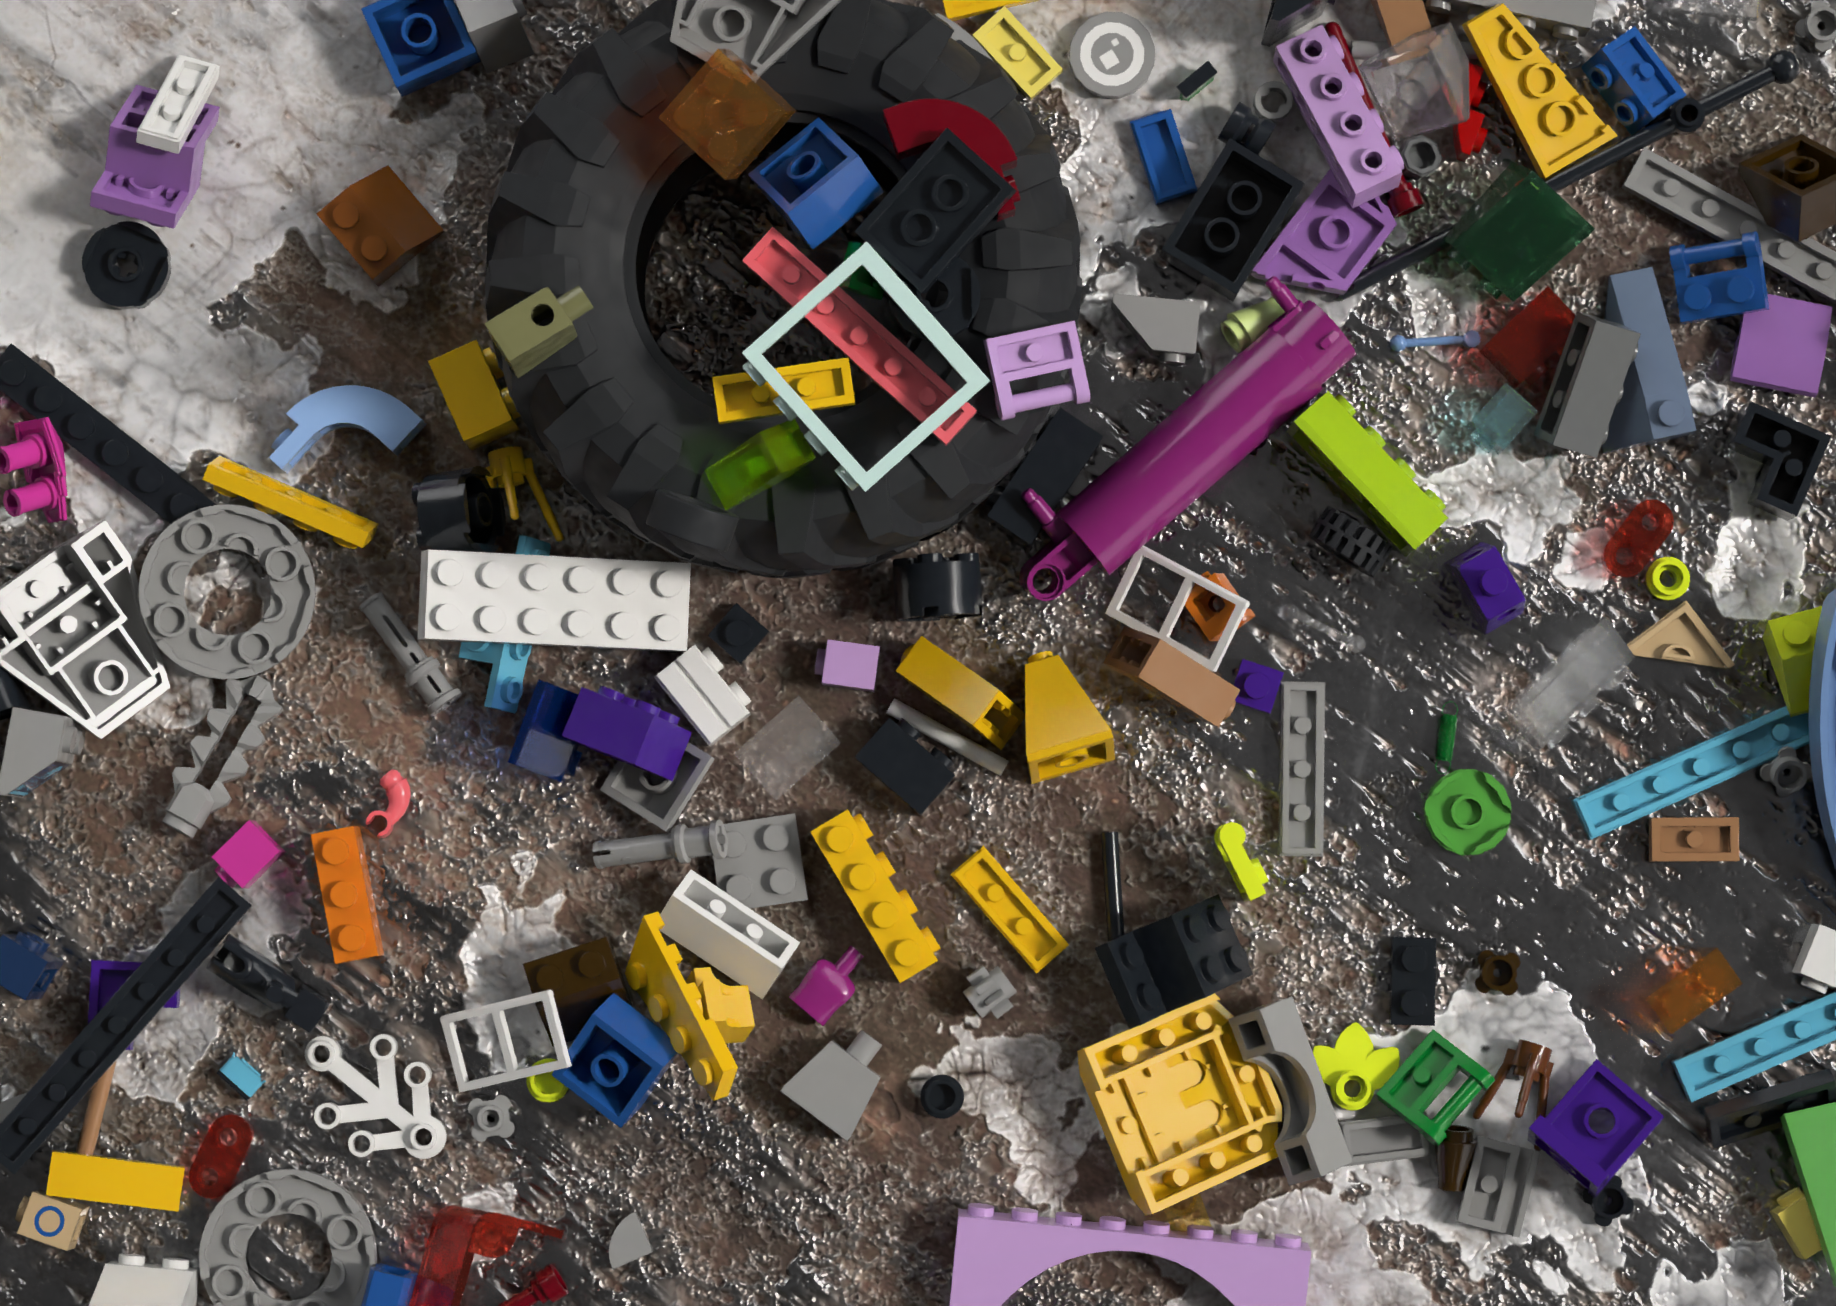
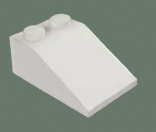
M119 1254L118 1261L113 1260L105 1263L89 1306H197L200 1268L189 1267V1260L163 1258L162 1265L145 1263L144 1255Z

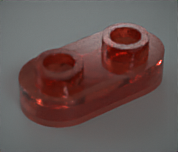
M1645 500L1637 504L1630 511L1602 550V564L1610 575L1626 579L1637 575L1643 570L1673 529V514L1666 504L1658 500ZM1645 515H1651L1655 518L1656 528L1649 531L1643 527L1642 519ZM1619 549H1624L1630 554V561L1627 565L1617 562L1616 552Z
M227 1114L217 1118L212 1123L189 1171L190 1185L201 1197L217 1198L226 1194L232 1188L254 1142V1129L245 1117L238 1114ZM227 1128H231L237 1133V1141L233 1145H228L223 1140V1132ZM208 1168H212L218 1173V1180L214 1185L206 1183L203 1178V1174Z

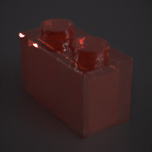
M1547 286L1500 330L1480 352L1514 388L1523 381L1531 386L1549 369L1544 361L1555 351L1560 356L1562 355L1575 314Z

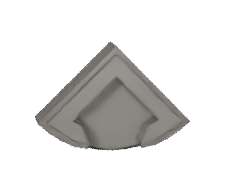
M636 1211L626 1216L613 1232L609 1245V1260L612 1270L653 1252V1248Z

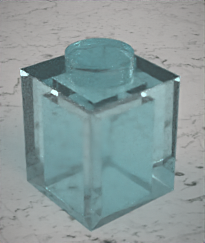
M1505 383L1466 427L1472 431L1469 435L1470 439L1486 453L1493 450L1499 455L1539 411Z

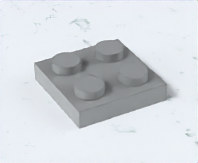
M795 813L724 824L728 840L727 855L723 859H716L713 855L718 888L750 909L808 900Z

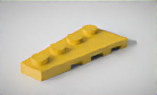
M1504 3L1497 4L1462 24L1539 178H1546L1618 136L1608 124H1604L1593 111L1594 107L1583 95H1579L1565 79L1566 75L1557 64L1552 63L1540 50L1538 42Z
M659 912L644 915L625 971L628 984L643 999L651 1017L656 1022H659L670 1038L674 1050L682 1055L691 1068L696 1082L705 1088L713 1101L727 1097L738 1066L714 1019H704L702 1015V996L695 982L686 984L677 965L682 961V957L675 943L667 945L659 931L665 925Z

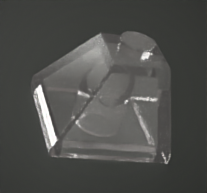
M1451 22L1414 33L1358 66L1395 142L1466 122L1470 118L1469 59Z

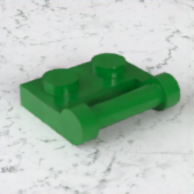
M1432 1029L1377 1092V1098L1418 1130L1430 1143L1439 1146L1447 1137L1445 1131L1481 1090L1487 1091L1495 1079L1485 1068ZM1459 1071L1464 1073L1468 1079L1432 1120L1425 1116L1423 1112Z

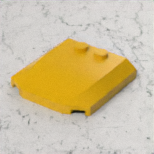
M1215 993L1077 1051L1079 1074L1128 1193L1145 1216L1154 1214L1278 1157L1274 1143L1278 1139V1122H1282L1283 1106L1269 1073L1255 1063L1243 1061L1228 1020L1235 1016L1217 1001L1220 998Z

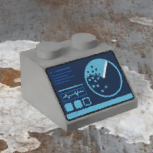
M13 707L0 771V795L23 798L71 765L75 754L80 755L82 752L85 730L80 729V725L71 717Z

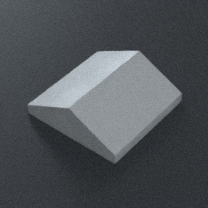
M688 742L673 781L618 760L600 790L669 833L715 758Z

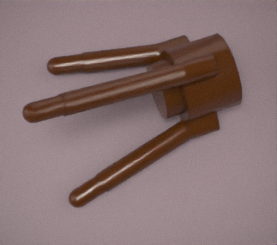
M1521 1039L1518 1041L1516 1050L1508 1048L1504 1061L1494 1077L1495 1081L1480 1099L1472 1114L1473 1118L1479 1119L1512 1066L1515 1067L1513 1075L1523 1079L1514 1113L1515 1117L1521 1118L1523 1116L1532 1083H1538L1539 1081L1536 1119L1540 1115L1545 1118L1549 1079L1554 1063L1549 1062L1552 1049ZM1534 1145L1536 1151H1541L1537 1145Z

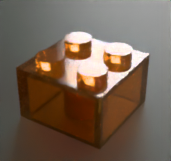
M717 49L658 118L725 180L737 179L796 110L730 49Z

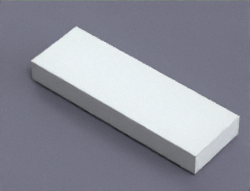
M178 55L137 130L136 143L179 154L219 78L220 66Z

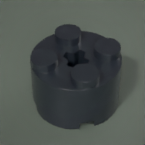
M475 466L427 475L422 482L414 483L411 491L412 500L417 507L419 522L416 539L422 551L429 549L493 553L498 550L500 545L494 544L496 537L504 536L506 525L505 508L499 487L491 488L485 478L492 476L486 468Z
M928 553L916 555L917 558L893 559L896 620L903 622L939 621L943 618L954 617V619H964L982 616L983 605L979 553L954 554L953 557H943V553Z

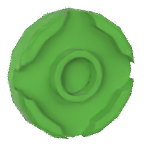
M1459 769L1442 776L1430 788L1424 803V823L1431 838L1444 850L1458 855H1479L1494 848L1506 835L1510 825L1511 801L1504 786L1492 775L1475 769Z

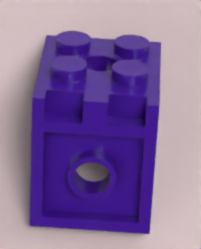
M1596 1059L1545 1118L1540 1115L1529 1127L1527 1140L1533 1145H1537L1555 1161L1554 1163L1573 1176L1589 1190L1588 1192L1593 1197H1596L1661 1123L1664 1116ZM1596 1110H1606L1614 1118V1127L1608 1133H1596L1589 1126V1116Z

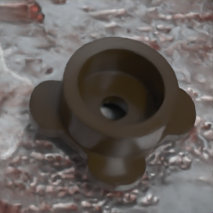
M1490 950L1480 952L1477 957L1480 972L1479 977L1475 979L1476 989L1481 993L1496 990L1501 991L1506 996L1513 995L1518 989V983L1515 980L1517 968L1521 964L1520 958L1511 952L1505 956L1495 955ZM1497 968L1502 972L1500 977L1494 976L1493 972Z

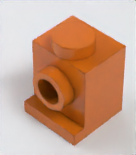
M1207 571L1201 574L1202 577L1238 595L1224 573H1213L1211 575ZM1195 583L1185 603V607L1208 640L1219 641L1236 605L1221 597L1225 607L1220 612H1217L1213 607V601L1219 595ZM1246 609L1237 630L1255 617L1251 609Z

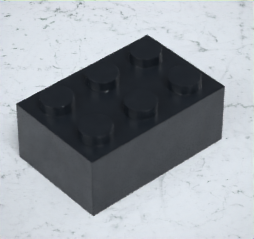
M1230 138L1163 246L1159 257L1233 302L1305 183Z

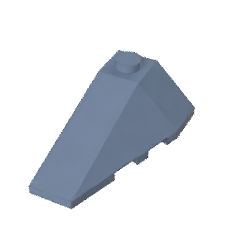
M1653 267L1610 275L1608 278L1604 319L1626 326L1641 333L1638 340V353L1627 371L1623 383V395L1619 403L1615 405L1609 422L1607 440L1601 446L1602 452L1604 454L1687 437L1696 431L1686 382Z

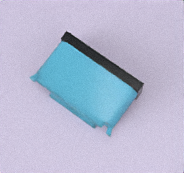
M233 1052V1055L217 1071V1074L248 1101L262 1084L267 1081H262L261 1074L246 1060L235 1056L236 1053Z

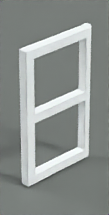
M1143 545L1133 554L1105 614L1135 630L1160 638L1205 668L1216 672L1250 602ZM1144 557L1185 577L1160 631L1120 611L1121 605ZM1195 583L1236 605L1210 659L1170 638Z
M552 990L541 991L440 1017L459 1093L572 1066ZM542 1001L558 1060L519 1069L504 1010ZM492 1013L507 1072L469 1081L454 1022Z

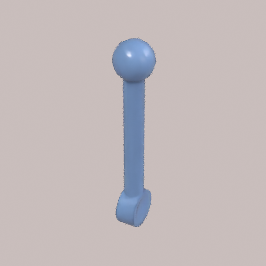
M1473 330L1466 332L1463 336L1405 339L1401 335H1395L1390 340V347L1396 352H1401L1406 347L1463 344L1467 348H1475L1479 345L1481 338L1478 332Z

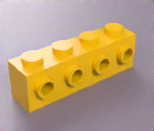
M847 809L810 831L898 981L902 983L937 962L938 960L934 952L941 949L928 926L920 930L911 915L916 913L918 909L907 890L904 888L897 892L889 877L896 872L883 850L875 855L868 844L867 839L872 837L873 833L861 813L852 817Z

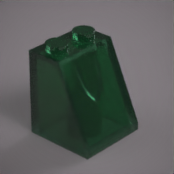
M1512 161L1442 240L1451 247L1447 253L1451 260L1464 271H1467L1471 266L1482 276L1478 284L1496 300L1503 295L1514 302L1587 238L1595 228L1533 170Z

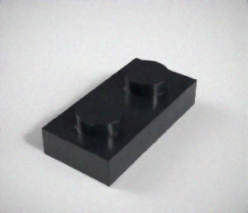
M1391 937L1389 1024L1435 1026L1436 938Z

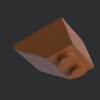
M389 165L350 185L316 213L378 287L445 232Z

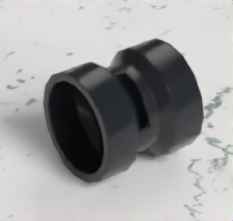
M1239 102L1217 139L1227 144L1231 138L1259 155L1277 124L1266 117L1259 119L1252 114L1251 108ZM1254 124L1255 127L1253 128L1247 140L1244 141L1243 138L1245 137L1251 125Z

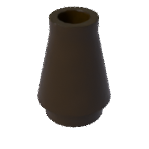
M1451 1124L1445 1131L1447 1137L1439 1146H1435L1438 1188L1445 1191L1460 1192L1464 1191L1465 1179L1477 1140L1473 1138L1474 1129Z

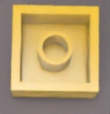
M474 340L428 361L461 437L471 450L519 430L515 419L520 417V414L517 412L509 395L508 387L501 389L497 379L504 377V373L499 368L497 357L490 347L483 349L479 342Z

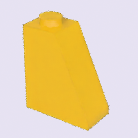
M923 636L903 653L896 672L1000 750H1002L1025 719V713L999 689Z

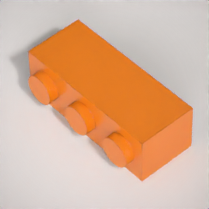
M349 826L311 834L335 964L383 956L384 950L361 828L359 826Z

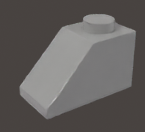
M1113 294L1111 309L1149 355L1159 356L1160 363L1169 365H1185V359L1194 358L1201 302Z

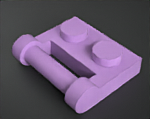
M1075 320L983 340L995 393L996 409L1001 421L1015 418V413L1055 404L1074 401L1077 405L1090 402V390ZM1068 369L1070 383L1012 395L1010 381Z

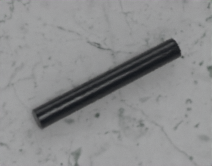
M1102 832L1101 847L1108 941H1111L1125 934L1118 832Z

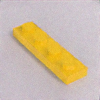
M222 456L217 457L207 465L202 479L213 484V489L224 496L235 498L239 495L253 501V506L259 511L276 515L279 512L293 518V524L301 529L316 532L319 529L333 535V541L346 548H364L373 540L379 525L374 521Z

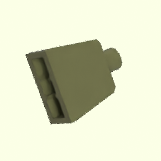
M579 285L557 299L549 287H545L484 324L493 342L517 378H520L573 341L578 335L572 322L594 307ZM544 319H553L549 325L539 326Z

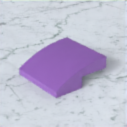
M1768 294L1770 310L1741 314L1739 335L1734 343L1730 381L1815 398L1818 393L1825 360L1832 306Z

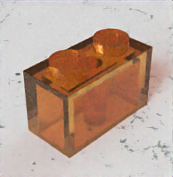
M1708 947L1637 998L1661 1032L1672 1034L1743 983L1717 947Z

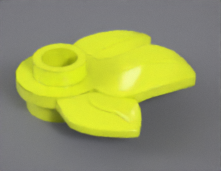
M1357 1022L1350 1024L1340 1033L1334 1049L1322 1045H1316L1313 1048V1054L1323 1082L1330 1086L1331 1096L1335 1103L1346 1110H1359L1367 1106L1373 1098L1374 1091L1382 1088L1399 1067V1049L1386 1047L1374 1050L1368 1033ZM1349 1080L1357 1081L1360 1086L1359 1093L1354 1097H1349L1344 1092V1085Z

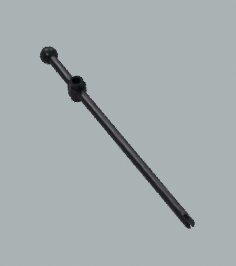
M1776 51L1769 57L1766 66L1699 101L1693 98L1680 99L1671 107L1667 117L1362 271L1353 282V289L1333 300L1337 302L1343 301L1674 132L1684 135L1694 133L1703 124L1705 116L1772 82L1778 84L1793 82L1800 73L1797 59L1790 51ZM1681 111L1688 112L1692 117V121H1685L1681 116Z

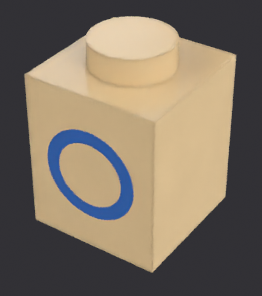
M42 1189L32 1191L30 1197H23L17 1210L15 1221L21 1222L17 1234L69 1251L74 1249L77 1244L90 1206L63 1197L47 1196L46 1191Z

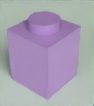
M828 639L826 649L818 648L815 674L823 675L822 685L874 692L880 646Z

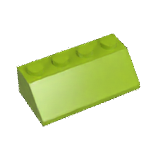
M1327 391L1291 424L1287 432L1390 542L1407 557L1448 519L1442 512L1446 506L1432 490L1427 489L1423 492L1412 480L1416 477L1415 472L1403 459L1398 457L1393 460L1384 451L1383 447L1386 445V442L1375 429L1369 425L1364 429L1352 417L1356 410L1341 394L1333 397Z

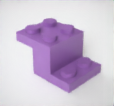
M136 85L110 125L105 171L91 191L90 206L105 210L111 215H124L146 221L152 226L174 229L200 186L205 142L218 122L220 107L205 103L179 154L136 143L137 130L159 91Z

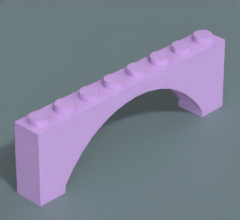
M970 1203L968 1204V1209L958 1208L949 1306H1001L1020 1287L1043 1271L1072 1258L1106 1251H1134L1174 1261L1194 1271L1214 1285L1234 1306H1306L1311 1249L1308 1243L1301 1242V1236L1279 1233L1275 1234V1240L1257 1238V1232L1245 1229L1231 1230V1235L1213 1234L1214 1228L1204 1225H1188L1187 1231L1172 1230L1169 1223L1162 1221H1144L1142 1227L1126 1225V1219L1113 1216H1101L1099 1222L1082 1221V1215L1072 1212H1056V1217L1051 1218L1040 1217L1037 1210L1030 1208H1012V1213L1010 1214L994 1212V1206Z

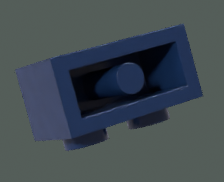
M20 931L18 934H3L0 938V985L24 1000L42 999L64 961L47 951L50 946L47 941L29 931L26 934Z

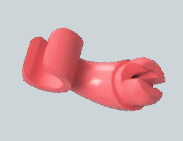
M394 769L390 770L380 779V785L387 792L388 808L386 811H374L366 819V825H369L377 817L386 818L387 827L377 835V838H385L390 835L394 827L393 825L404 815L411 797L407 778L404 779Z

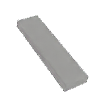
M1281 681L1278 856L1323 857L1325 682Z

